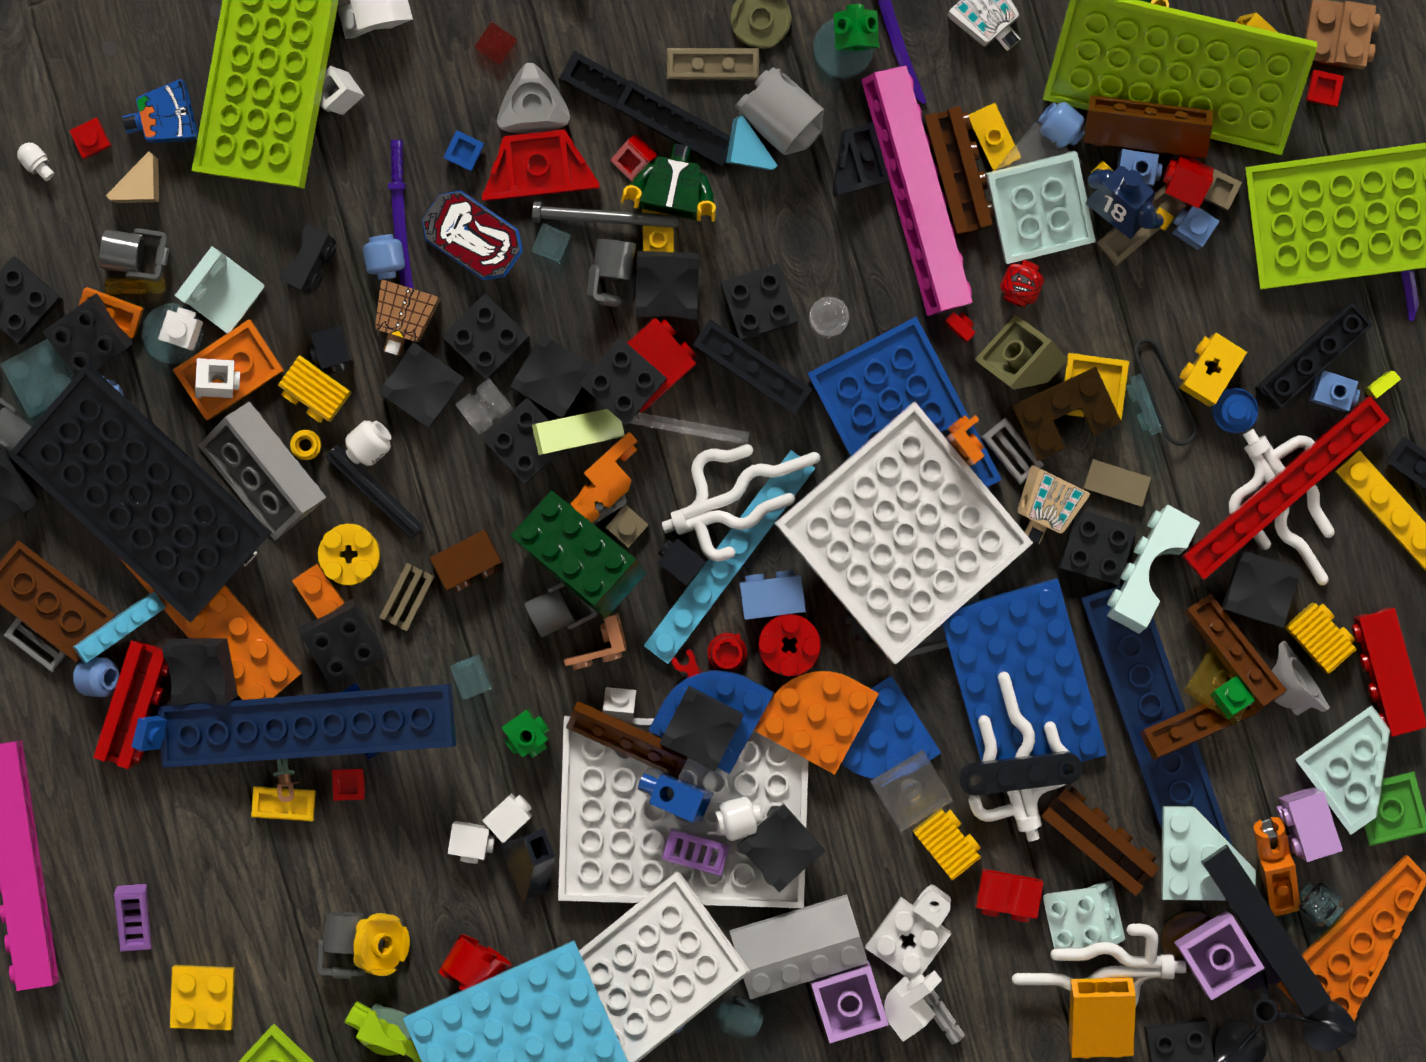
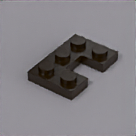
M1097 367L1011 405L1036 461L1066 449L1053 420L1080 408L1092 436L1122 423Z

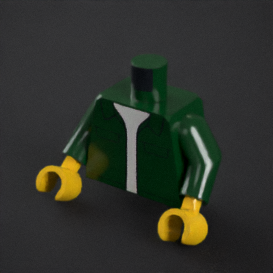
M682 144L673 145L670 158L657 157L655 163L647 164L633 178L630 185L624 188L621 198L622 204L627 199L634 201L633 208H638L640 202V210L644 209L677 215L680 218L701 221V216L709 215L712 218L711 222H714L716 216L714 194L708 178L703 173H700V165L688 162L691 148Z

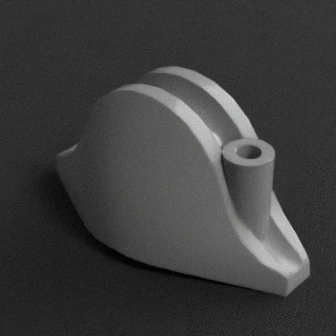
M1284 640L1278 646V660L1272 672L1287 691L1276 699L1275 702L1280 706L1291 708L1297 716L1311 707L1322 712L1328 710L1330 707L1316 682Z

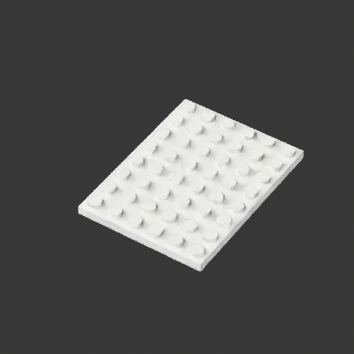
M564 716L558 901L639 903L673 874L678 872L681 873L703 905L804 908L805 869L779 893L738 847V844L744 838L730 841L725 835H720L715 812L719 811L721 803L747 797L751 801L752 806H759L763 822L784 803L806 827L807 759L754 730L730 774L719 768L714 772L688 757L678 778L714 792L703 821L692 823L649 804L651 795L637 790L644 773L656 778L666 773L567 729L566 726L570 716ZM633 718V721L622 720L627 724L661 738L648 731L654 718ZM671 788L667 791L669 799H673L674 796ZM671 828L729 845L730 848L721 876L662 859ZM678 838L673 854H680L684 840ZM689 843L685 858L691 859L696 843ZM701 846L697 859L698 862L703 863L707 846ZM713 848L709 861L711 866H715L719 853L718 849Z

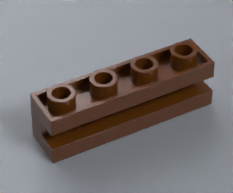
M1090 95L1084 142L1098 147L1108 145L1122 147L1126 150H1147L1160 155L1170 153L1192 159L1198 157L1207 158L1212 131L1213 111Z
M956 106L944 112L924 115V126L930 139L933 159L938 168L942 192L947 200L950 221L955 228V237L991 227L993 225L991 219H995L992 201H986L984 190L988 189L984 171L978 172L975 160L980 159L976 142H970L967 132L972 129L968 113H962L961 106Z
M1062 786L1039 815L1131 893L1137 896L1143 889L1142 885L1148 877H1153L1159 870V867L1153 863L1157 857L1144 846L1140 850L1135 848L1130 843L1133 837L1120 826L1116 831L1109 826L1107 821L1110 818L1098 807L1091 810L1083 804L1087 798L1073 786L1069 791Z

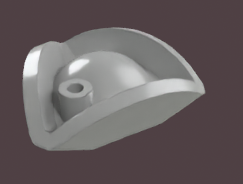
M526 63L515 76L503 99L497 117V124L500 129L516 134L554 131L568 124L570 114L563 97L549 77L536 64Z

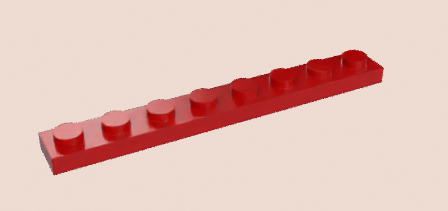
M1371 396L1366 397L1183 554L1182 557L1201 579H1206L1390 421V419Z

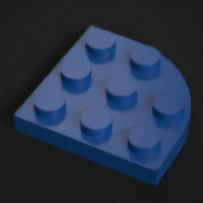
M710 670L686 678L675 686L667 695L648 731L661 738L663 737L688 686L744 713L743 719L717 767L730 774L774 692L738 673L725 670Z
M891 675L870 688L878 692L879 695L841 764L864 777L892 779L916 770L941 753Z

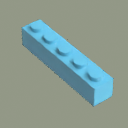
M156 592L149 593L74 645L73 648L83 663H87L166 607Z

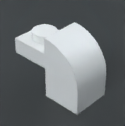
M350 0V4L338 9L345 39L358 37L374 29L394 28L413 20L408 0Z
M935 970L926 977L921 973L911 981L904 976L888 993L885 999L884 1010L886 1018L902 1041H905L924 1028L936 1015L923 999L942 981Z

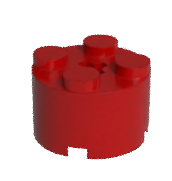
M796 614L778 615L769 620L761 630L758 642L763 662L773 672L783 676H796L809 670L816 662L821 648L816 628L806 618ZM787 637L789 640L796 638L797 642L794 645L797 649L794 652L790 650L782 651L781 648L784 646L783 638Z
M461 934L438 973L451 981L458 980L461 982L459 988L464 990L511 969L513 965H511V962L491 947L488 946L486 948L478 944L479 941L477 939Z

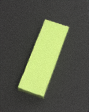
M608 409L532 425L539 455L625 436L622 421Z

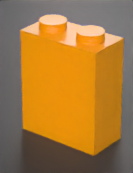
M1132 977L1070 979L1069 1044L1072 1058H1120L1123 1056H1134L1136 993Z

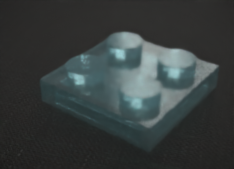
M48 339L0 364L29 418L45 412L75 377Z

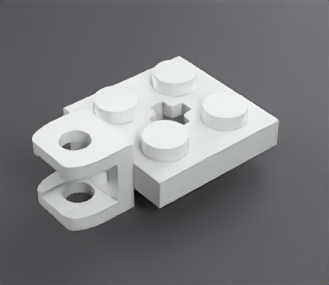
M933 884L927 886L913 905L900 897L867 942L865 948L910 980L921 973L923 974L951 935V932L941 925L950 911L951 897ZM936 901L939 905L933 906L930 902ZM912 933L914 935L913 941L916 944L904 947L900 936L902 934L908 936Z

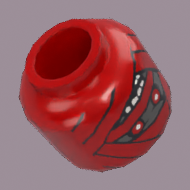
M1022 260L1021 265L1010 264L1000 284V290L1004 294L1003 299L1023 308L1027 304H1034L1045 282L1043 275L1038 272L1039 266L1026 260Z

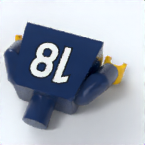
M1102 160L1088 177V184L1097 190L1085 204L1130 240L1141 228H1161L1166 231L1175 218L1160 207L1155 211L1153 204L1155 193L1152 188L1142 181L1141 174L1136 170H1128L1124 166H1119L1114 171Z

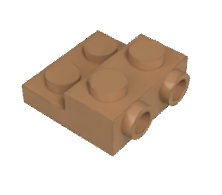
M1311 0L1305 39L1317 42V50L1313 62L1359 70L1364 69L1367 62L1372 63L1375 54V44H1370L1372 32L1378 31L1380 24V14L1375 13L1376 6L1351 1L1342 3L1330 0Z

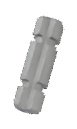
M933 989L923 999L936 1014L933 1018L941 1030L946 1032L945 1036L951 1044H956L965 1037V1034L959 1025H955V1019L944 1003L938 1000L939 996Z

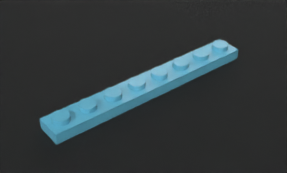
M790 450L781 463L800 456ZM809 466L784 476L769 478L740 518L748 516L757 505L787 493H792L795 496L815 470V467ZM786 507L766 514L757 525L749 529L737 530L732 528L717 547V550L730 546L735 549V556L719 562L708 559L644 646L669 664Z

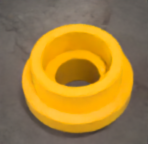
M300 430L293 435L290 448L293 455L298 459L311 460L319 454L321 440L311 430ZM305 439L310 440L312 444L308 451H304L301 448V442Z

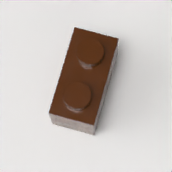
M487 529L430 557L445 589L450 590L454 588L456 593L471 586V578L481 574L484 579L500 571L497 565L503 563Z

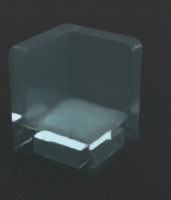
M481 654L450 665L462 699H468L494 688Z

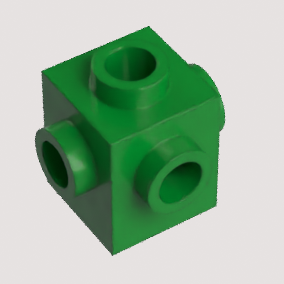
M850 4L846 6V10L834 13L835 50L857 53L879 48L877 11L864 9L863 4Z
M529 708L501 727L508 736L504 741L514 755L520 753L523 758L529 754L533 758L547 748L544 742L549 739L546 733L550 729L542 717L539 715L535 718ZM523 731H529L532 734V739H524Z

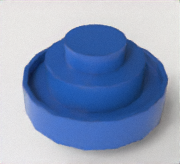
M1232 388L1223 391L1216 404L1212 406L1213 420L1225 432H1244L1252 427L1257 420V401L1252 394L1244 389Z

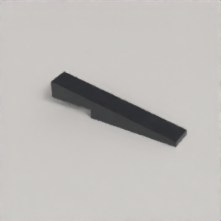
M576 51L572 52L558 80L674 142L690 147L691 151L721 167L724 165L727 159L730 135L635 82L628 81Z
M1224 845L1202 860V865L1298 1009L1307 1017L1332 999L1228 845Z

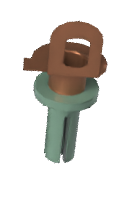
M277 759L278 772L273 773V777H278L279 784L273 786L277 787L279 800L289 802L294 798L293 785L300 782H291L290 776L294 775L295 771L289 770L288 759H283V764L282 759ZM282 787H289V796H282Z

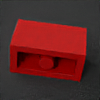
M1179 155L1177 160L1171 158L1163 174L1165 175L1163 182L1166 183L1165 193L1199 209L1213 182L1214 168L1183 155Z

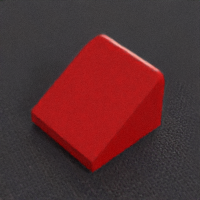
M634 135L625 142L610 161L632 181L647 164H650L657 157V154L638 135Z

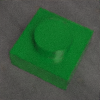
M1237 676L1210 694L1228 719H1231L1255 701L1254 697Z

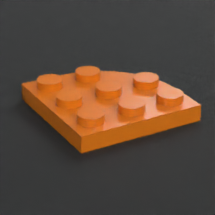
M814 671L805 673L789 680L775 692L754 731L835 775L879 693L837 672Z

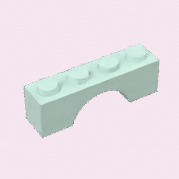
M1166 505L1160 512L1155 510L1147 524L1151 528L1147 538L1142 536L1135 547L1134 553L1138 555L1134 563L1129 562L1121 575V579L1124 580L1121 589H1115L1108 600L1107 605L1111 607L1107 614L1109 618L1137 633H1141L1147 628L1160 603L1149 583L1150 566L1158 556L1167 554L1180 555L1186 550L1200 523L1199 521L1170 505Z

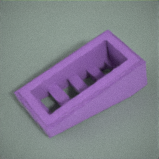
M671 828L662 859L721 876L730 846ZM679 838L684 841L680 854L676 855L673 853ZM693 842L696 844L691 859L685 858L689 843ZM702 845L707 846L703 863L697 861ZM713 848L719 850L715 866L709 865Z
M147 884L117 886L114 892L120 952L151 949ZM128 899H139V900H133V901H124V900H128ZM140 909L141 913L125 914V910ZM142 922V925L126 926V923ZM143 933V938L127 939L126 937L128 934Z

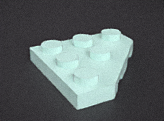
M1372 705L1295 759L1314 786L1324 791L1328 805L1350 835L1376 818L1378 814L1390 729Z
M1162 806V900L1226 901L1201 863L1202 860L1226 844L1255 887L1256 870L1195 807Z

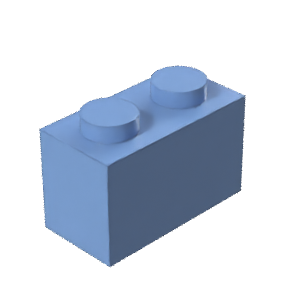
M794 570L776 572V578L764 579V574L745 576L746 582H740L745 620L806 612L801 575H794Z

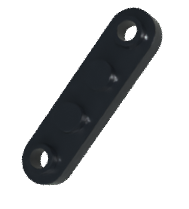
M1069 751L967 764L961 769L959 783L962 789L970 795H984L1070 784L1080 778L1083 765L1078 756ZM1065 764H1072L1073 769L1070 773L1062 772V767ZM974 775L981 777V781L977 785L970 784V779Z

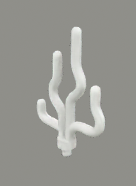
M1253 428L1245 432L1243 436L1248 445L1244 449L1254 464L1255 474L1248 483L1232 494L1229 500V513L1231 514L1241 506L1242 501L1255 493L1263 485L1264 481L1265 483L1269 482L1285 468L1280 461L1282 458L1298 448L1306 450L1314 441L1307 436L1298 435L1273 449L1265 435L1258 437ZM1315 484L1306 492L1308 509L1322 534L1326 538H1331L1334 536L1335 531L1321 509L1320 493ZM1288 507L1275 518L1276 532L1284 543L1299 552L1319 585H1326L1329 578L1309 545L1303 538L1290 532L1287 527ZM1263 530L1253 537L1262 550L1270 548V540Z
M746 444L731 450L716 448L705 450L697 455L691 467L697 493L695 501L688 507L671 512L672 519L662 522L664 532L667 534L676 530L678 535L695 530L701 550L708 559L716 562L731 559L735 556V549L730 546L719 550L715 549L706 525L719 522L737 530L749 529L757 525L766 514L792 505L795 502V496L792 493H787L757 505L748 516L743 518L736 517L728 512L713 510L739 500L746 491L749 482L756 476L770 478L784 476L817 464L820 461V455L817 452H812L778 465L762 463L751 465L743 470L732 490L708 499V485L703 473L706 463L710 461L723 463L737 461L750 456L753 453V447Z
M1004 671L999 673L998 681L1006 710L1012 724L1023 735L1022 745L1015 757L1029 756L1035 744V732L1031 723L1021 715L1010 675ZM982 715L978 719V724L985 745L983 762L996 759L997 743L990 718ZM1047 722L1044 725V730L1052 753L1069 751L1062 745L1055 723ZM1065 764L1062 772L1070 773L1073 769L1072 764ZM1066 784L1008 791L1007 794L1011 804L990 810L983 807L979 795H970L968 800L974 816L979 820L991 822L1014 815L1018 831L1025 832L1028 841H1035L1040 838L1037 828L1042 826L1037 806L1039 797L1047 791L1060 788Z
M1130 924L1127 927L1129 935L1144 936L1146 938L1145 956L1130 955L1122 947L1110 942H1098L1085 948H1056L1050 954L1051 958L1055 961H1083L1101 954L1113 956L1125 966L1102 967L1085 979L1132 977L1136 993V1006L1139 1001L1141 985L1145 981L1153 978L1174 979L1175 973H1186V961H1174L1173 955L1157 956L1158 934L1154 928L1146 924ZM1016 973L1012 976V982L1015 985H1055L1069 991L1070 979H1073L1058 973Z

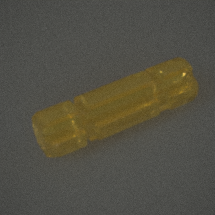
M128 277L121 280L119 278L105 279L104 288L105 293L108 295H120V292L124 295L148 294L149 291L152 293H163L166 289V282L164 277L157 282Z

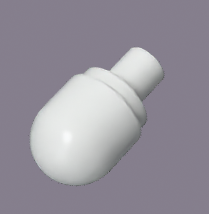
M25 143L19 147L17 158L28 172H31L33 175L38 173L45 181L50 180L55 173L47 165L49 163L47 155L39 146L34 143Z

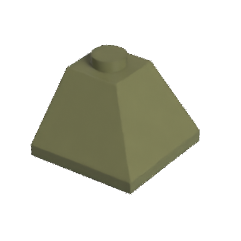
M1016 314L975 359L979 365L1013 390L1048 383L1069 360L1052 340Z

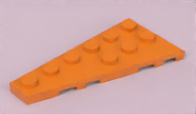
M1407 855L1401 858L1301 954L1332 999L1331 1001L1341 1005L1354 1021L1364 998L1368 996L1386 962L1395 939H1398L1410 911L1413 910L1426 885V874ZM1281 982L1275 984L1294 1003Z

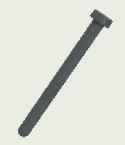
M534 201L532 209L533 223H541L542 219L672 228L680 226V217L677 215L545 207L543 202Z

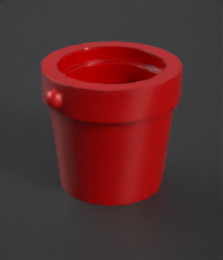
M722 633L715 636L710 642L708 658L714 666V670L733 672L744 664L747 657V648L744 641L740 638V633L736 635L733 633Z

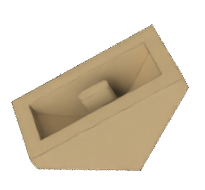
M148 151L106 196L115 203L159 202L158 158Z

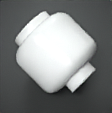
M363 421L345 438L348 448L346 454L355 464L362 463L366 466H372L390 450L391 435L380 422Z
M747 797L721 803L719 811L715 812L720 835H725L730 841L755 834L757 824L762 823L759 806H752L751 801Z

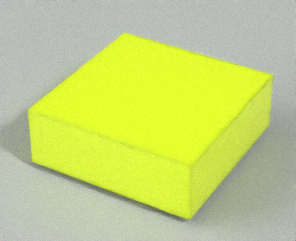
M1395 371L1386 372L1365 388L1364 392L1368 397L1371 396L1373 399H1376L1401 379Z

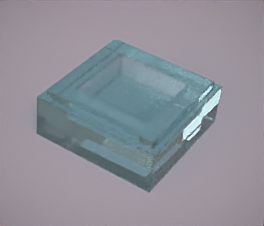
M543 223L531 252L560 264L571 235Z

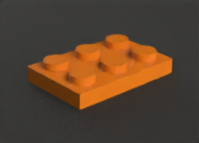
M251 319L173 369L206 421H210L285 371ZM197 358L234 360V371H240L239 390H233V398L204 396L195 398ZM216 379L213 383H223V381Z

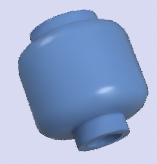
M1066 102L1051 103L1038 119V122L1041 123L1040 133L1058 148L1065 147L1069 143L1074 146L1085 133L1081 129L1084 125V117Z
M393 234L370 237L369 243L363 246L366 272L371 275H377L378 280L396 278V272L404 269L405 259L402 242L394 239Z
M94 657L87 663H83L82 660L78 662L73 672V681L77 691L85 696L107 697L114 692L120 675L117 666L112 660Z

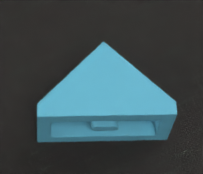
M743 115L736 117L732 123L726 163L763 170L776 168L778 165Z

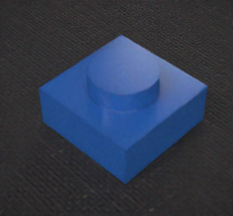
M456 130L443 158L472 172L485 144Z
M159 716L138 718L131 747L139 751L160 749L165 737L167 720Z

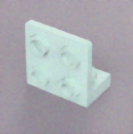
M211 246L175 296L193 307L223 331L229 333L234 330L264 290L265 285L218 249Z
M1112 880L1101 881L1089 888L1047 893L1043 896L1054 949L1085 948L1098 942L1118 944L1125 940Z

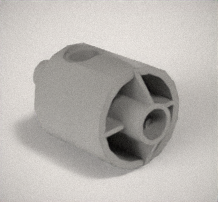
M773 67L769 71H764L754 83L757 89L753 90L750 94L746 93L735 105V108L739 110L738 114L740 116L743 115L747 122L783 155L806 150L822 132L825 109L781 69Z

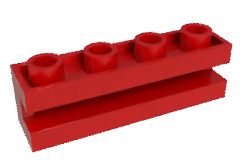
M1388 607L1371 614L1353 617L1355 624L1351 626L1356 643H1361L1363 654H1360V662L1364 672H1369L1371 684H1368V691L1373 702L1377 701L1380 712L1378 714L1390 729V736L1393 737L1426 728V718L1395 608Z
M132 640L130 642L93 758L104 762L116 763V766L125 769L133 768L135 763H140L144 751L131 747L138 718L150 717L153 706L159 705L164 690L160 688L163 676L167 677L170 672L168 664L163 657L161 647L139 640Z

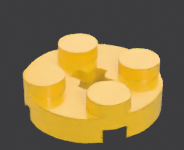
M342 524L325 533L318 548V560L320 567L328 578L343 585L359 584L370 577L378 567L380 547L375 537L364 527L357 524ZM347 545L351 546L352 551H357L358 553L357 557L352 558V563H346V558L341 557V551H345Z
M376 913L367 919H361L357 923L353 944V960L357 967L362 968L369 974L387 976L397 970L394 968L398 965L399 961L404 962L409 951L410 937L407 928L401 925V922L398 921L400 919L397 916ZM381 939L385 941V946L381 947L379 951L378 944Z

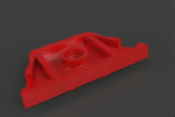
M565 129L504 136L502 139L499 153L491 169L485 191L482 194V201L600 189V183Z

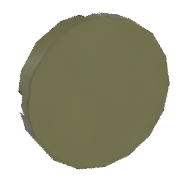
M736 0L732 6L730 20L732 30L740 42L749 48H759L762 50L772 48L783 41L789 32L792 17L786 0Z

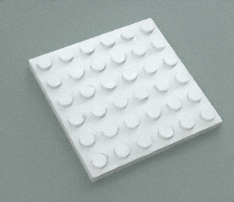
M916 402L910 404L774 523L895 665L1033 544L1030 538Z

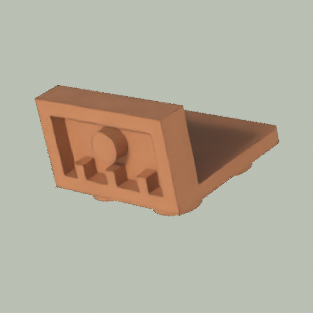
M619 613L609 615L604 619L605 623L600 625L604 643L610 642L611 647L568 657L564 660L565 666L572 665L573 670L591 666L593 664L592 659L602 657L603 662L623 657L622 652L627 650V644Z

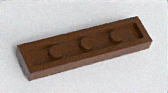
M1211 593L1186 610L1185 615L1234 677L1237 676L1254 697V703L1259 710H1262L1287 691Z
M1212 699L1146 728L1139 734L1152 759L1157 760L1253 717L1259 711L1253 702L1237 715L1228 719Z
M577 701L566 726L567 729L677 779L688 758L659 744L661 738Z

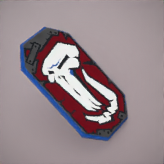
M462 191L439 194L422 218L426 241L483 281L506 277L523 252L519 230Z

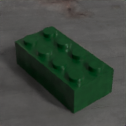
M552 490L510 535L526 554L604 619L613 612L647 574L637 559Z

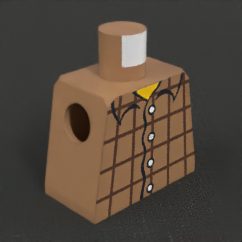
M382 280L375 329L388 333L383 351L401 356L406 339L419 342L441 297Z

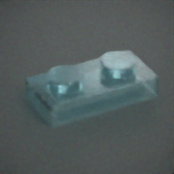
M1142 374L1130 377L1131 384L1126 385L1132 403L1138 401L1142 410L1141 413L1137 414L1142 431L1149 430L1150 435L1162 432Z

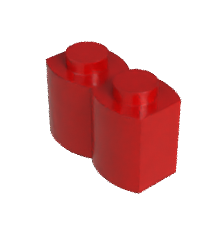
M982 869L975 904L976 908L982 909L981 914L999 917L1000 912L1012 914L1011 919L1020 922H1029L1030 918L1037 919L1044 882L1038 878Z

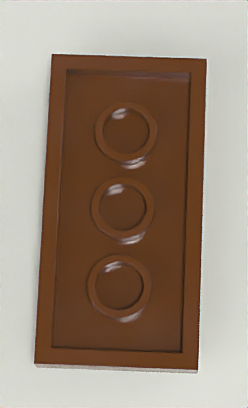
M19 540L0 561V606L78 664L81 658L73 646L115 618L116 614Z

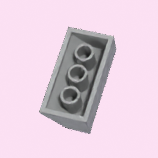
M250 402L227 415L198 445L253 515L272 532L270 536L274 541L312 512L326 498L319 486L314 483L299 461L294 458L281 439L273 432Z
M847 894L729 930L736 952L751 971L743 978L750 999L868 963Z

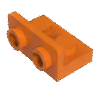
M964 415L947 428L951 432L946 437L947 441L968 466L977 463L985 456L981 452L984 446L973 433L969 436L965 432L979 421L976 415L970 419Z

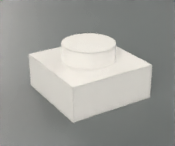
M606 687L603 713L620 720L633 721L636 690Z

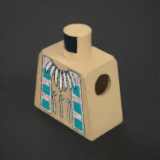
M1031 465L1018 506V513L1031 519L1024 533L1030 540L1039 544L1047 528L1062 534L1086 502L1090 493Z

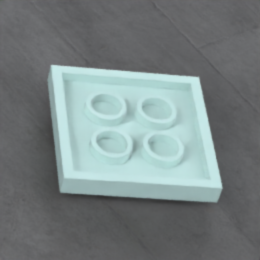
M1073 151L986 173L1002 253L1006 264L1096 242L1089 207L1085 204L1087 197L1077 152Z

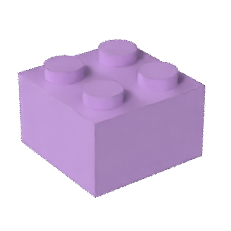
M1310 787L1278 798L1280 806L1276 807L1278 817L1283 820L1288 828L1290 835H1287L1291 854L1295 853L1297 857L1310 862L1343 851L1324 791Z
M1227 910L1174 942L1205 995L1210 1000L1215 999L1264 969L1233 915Z
M869 961L867 964L811 981L829 1043L889 1025Z

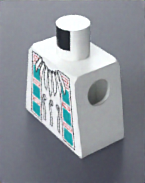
M961 0L947 14L954 23L984 47L996 38L1005 50L1008 51L1021 40L1010 27L1019 17V13L1011 0Z

